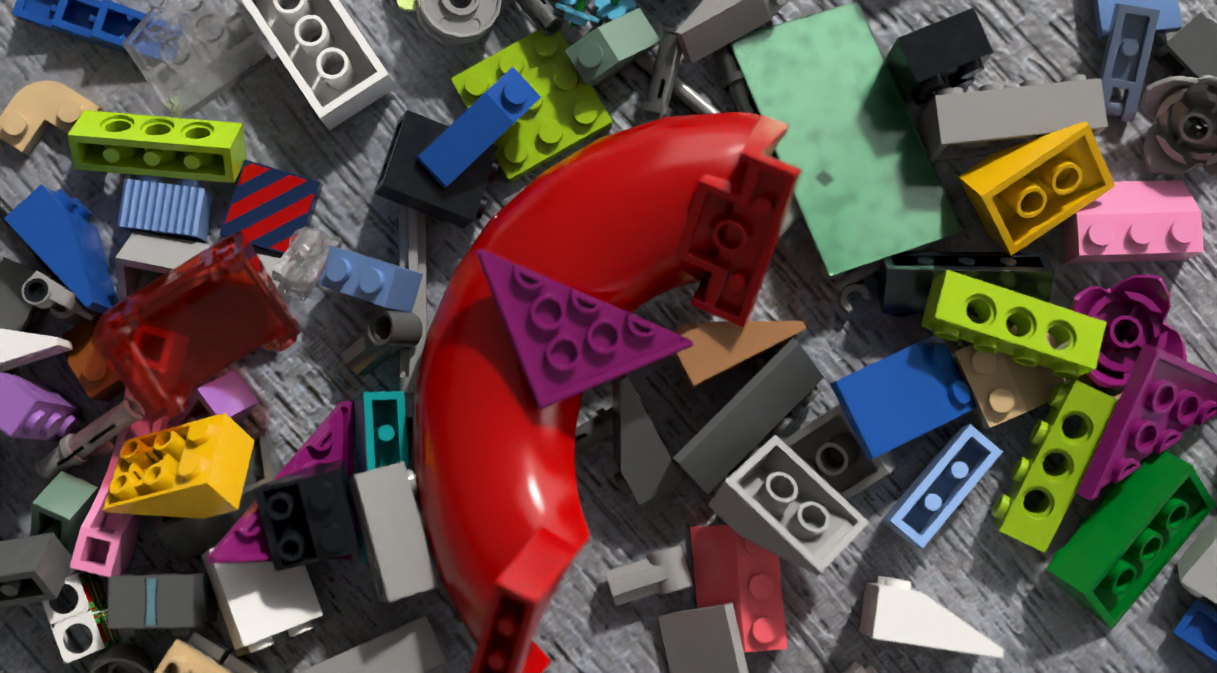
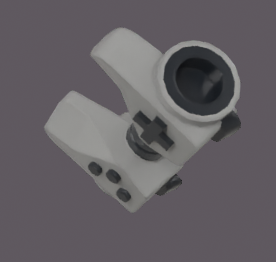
M36 270L29 279L22 283V296L27 303L40 309L49 308L50 313L61 321L74 323L83 317L93 322L99 314L97 311L86 308L68 287L61 285L59 281L48 274L44 275Z

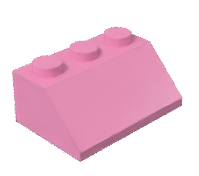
M1183 180L1114 182V188L1062 222L1065 264L1187 260L1204 252L1201 211Z

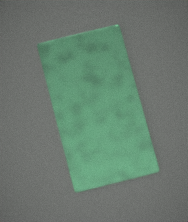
M855 1L753 31L730 43L760 115L789 125L786 135L779 142L775 151L781 162L802 170L794 195L829 275L833 276L958 234L961 231L959 222L858 2Z

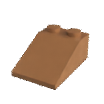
M696 320L673 331L691 339L694 346L671 356L689 391L692 392L788 343L792 338H798L807 327L803 321H749L743 328L729 321H708L698 326Z

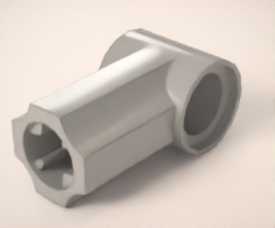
M681 544L646 555V559L633 563L630 562L605 571L616 606L655 593L664 595L694 584Z

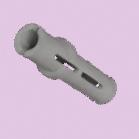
M127 396L122 402L98 417L78 433L68 434L62 438L58 447L35 462L37 473L44 480L50 482L60 471L65 472L73 465H82L90 459L92 452L112 440L135 422L143 419L145 416L143 406L136 398Z

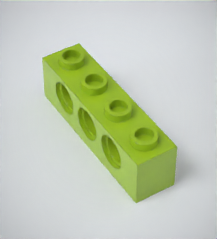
M84 110L67 134L74 170L234 183L244 160L247 158L243 123Z
M946 270L932 281L921 326L934 330L933 334L938 338L949 341L962 339L973 343V348L978 351L990 354L1002 352L1013 356L1012 360L1018 364L1031 367L1038 366L1039 364L1053 369L1052 373L1058 377L1077 379L1081 375L1096 370L1106 322ZM967 307H971L978 314V324L968 318L966 313ZM1007 320L1012 321L1016 325L1018 330L1017 337L1008 331ZM1047 333H1050L1055 338L1057 343L1056 349L1048 344L1046 339Z
M1066 379L1064 384L1061 382L1057 383L1048 400V405L1052 407L1045 421L1040 419L1031 432L1029 442L1033 444L1026 458L1020 457L1012 469L1010 479L1014 481L1007 495L1002 493L994 504L992 516L995 518L993 523L998 531L1044 553L1046 552L1081 485L1118 402L1116 398L1075 379ZM1071 415H1079L1081 418L1079 430L1073 434H1063L1062 424L1064 420ZM1056 452L1061 453L1062 463L1056 470H1043V461L1047 455ZM1032 490L1043 491V500L1038 506L1032 508L1024 506V498L1028 492Z

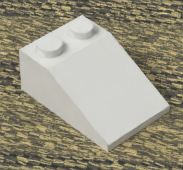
M878 576L877 584L865 583L859 629L863 634L873 639L1003 658L1004 649L924 593L911 590L910 581Z

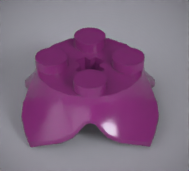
M1134 275L1121 280L1110 289H1104L1099 286L1088 287L1072 298L1069 310L1106 322L1096 370L1086 373L1097 386L1114 389L1124 387L1144 343L1187 361L1184 340L1180 333L1166 322V317L1171 308L1169 291L1161 276ZM1122 325L1124 327L1123 335L1127 337V341L1119 342L1116 339L1114 328Z

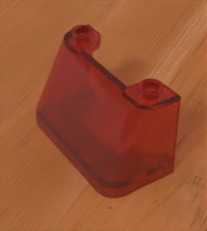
M238 231L223 238L109 308L98 319L91 343L153 422H156L166 415L168 418H172L184 411L189 405L187 399L192 393V387L261 345L265 350L275 349L276 352L283 351L290 347L297 340V335L301 333L300 325L243 232Z

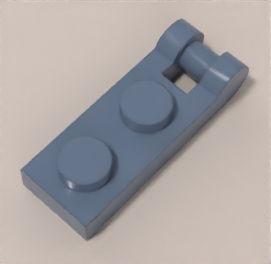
M1115 4L1099 78H1101L1106 115L1117 116L1118 121L1131 123L1136 116L1160 14L1158 9ZM1113 87L1125 89L1121 100L1111 99Z

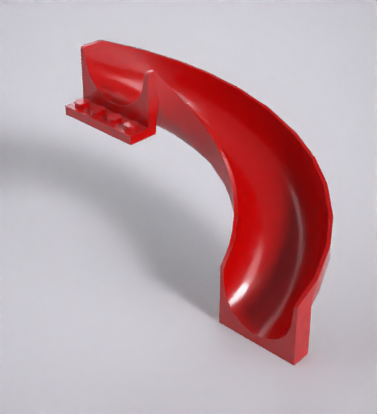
M725 112L664 117L598 138L546 169L495 214L453 271L427 332L413 393L412 463L423 524L442 583L466 630L477 646L470 673H544L547 670L551 660L533 641V637L561 580L590 538L580 506L574 464L575 430L584 392L539 410L537 408L475 251L485 250L631 314L641 305L662 293L701 281L690 305L744 328L751 317L802 172L799 168L771 158L779 142L786 135L789 128L788 124L753 113Z

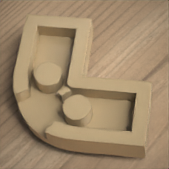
M55 81L34 82L19 90L1 114L0 139L29 156L50 123L68 134L84 110L105 111L61 83Z

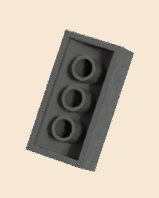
M792 338L672 458L673 463L705 495L711 490L717 493L722 484L732 475L730 471L740 461L745 463L762 447L759 442L769 432L773 435H778L793 420L788 413L798 403L805 408L822 391L817 384L824 377L801 345Z

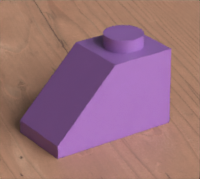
M233 370L197 388L168 428L226 413L239 425L259 401L253 395L249 385L243 382L237 372Z

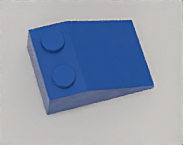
M41 184L4 219L86 308L117 318L120 315V306L99 231L88 219L93 215L92 212L78 198L74 197L72 199L62 189L54 192Z
M935 335L830 384L867 461L976 408L970 390L966 383H964L952 359L949 348L945 345L943 339Z

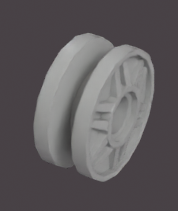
M416 0L415 8L418 21L429 36L441 44L461 47L473 45L488 34L500 13L502 0H466L468 6L461 9L454 7L449 0Z

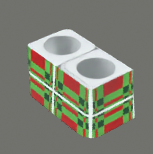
M85 571L66 578L64 584L71 585L78 594L77 606L70 613H61L57 599L42 601L64 664L93 659L102 650L121 642L119 629H108V599L97 574ZM76 623L89 627L93 635L90 648L80 654H76L67 629Z

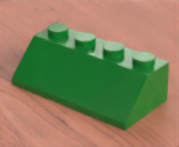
M1165 450L1160 454L1151 453L1139 462L1141 467L1123 478L1116 485L1110 487L1104 496V500L1090 516L1082 520L1077 532L1064 547L1056 551L1051 563L1046 568L1063 590L1111 630L1215 506L1194 467Z

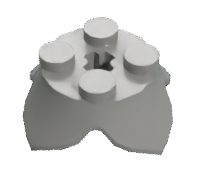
M1204 75L1200 78L1171 76L1148 85L1143 93L1142 101L1144 112L1153 119V125L1145 137L1143 148L1148 171L1173 176L1185 174L1196 167H1203L1211 176L1217 177V77L1211 75ZM1198 117L1204 119L1207 123L1202 128L1195 123Z

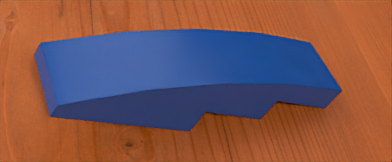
M16 0L12 12L13 18L99 46L169 65L182 26L110 0Z

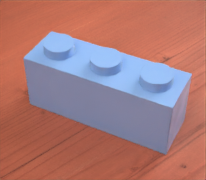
M971 424L958 427L884 516L882 521L912 547L924 548L1003 451Z

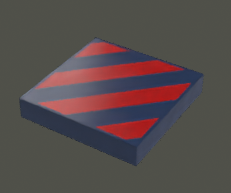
M244 160L219 235L298 260L323 184L319 181Z

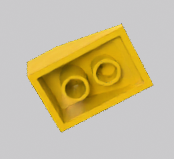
M1085 121L992 153L958 176L988 236L1011 256L1115 187L1092 130Z

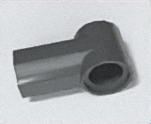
M386 309L374 311L369 317L367 328L345 345V350L341 353L345 366L350 367L356 375L367 376L399 349L414 348L422 337L423 327L420 318L416 314Z

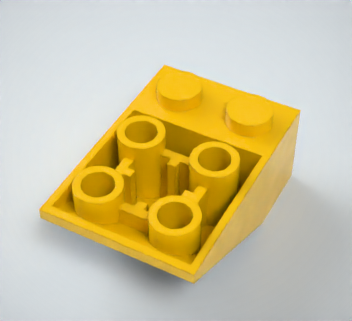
M226 413L124 440L103 510L107 513L200 519L236 511L239 508L255 441Z

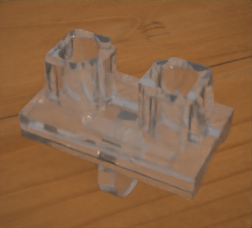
M304 226V228L297 229L290 237V247L272 269V280L284 283V294L302 301L307 300L312 293L313 287L322 276L330 247L341 248L342 246L341 238L323 237L319 229Z

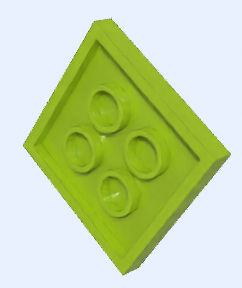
M538 29L450 78L467 109L512 67L541 96L531 108L493 143L498 146L495 158L499 161V165L509 183L613 126V121L591 85H586L565 52L569 46L560 30L556 34L546 37Z

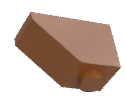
M100 314L97 315L93 322L86 319L62 335L63 339L71 341L73 350L66 352L68 364L91 399L108 402L125 391L127 356Z

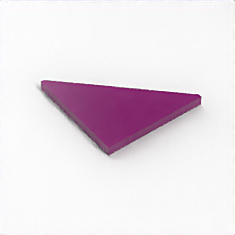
M485 250L475 251L539 410L694 346L691 339Z
M1144 343L1076 494L1092 501L1099 496L1100 489L1111 481L1118 483L1141 467L1139 462L1151 453L1160 454L1183 438L1181 434L1183 431L1194 424L1200 426L1217 414V375Z
M354 401L339 402L273 480L304 468L344 459L348 477L353 476ZM256 500L207 556L208 564L273 562ZM352 554L343 555L327 560L352 559Z

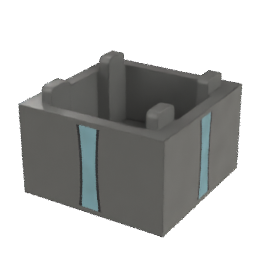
M207 571L147 572L109 576L108 629H119L121 637L136 636L137 628L142 632L155 631L156 628H172L171 633L173 636H185L189 634V627L192 631L205 630L207 623L217 621V598Z

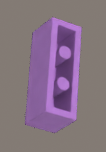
M0 372V429L10 437L60 442L62 438L76 430L79 425L78 417L84 410L82 407L44 381Z

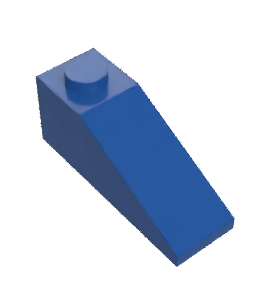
M512 67L434 140L416 160L445 189L531 108L541 96Z

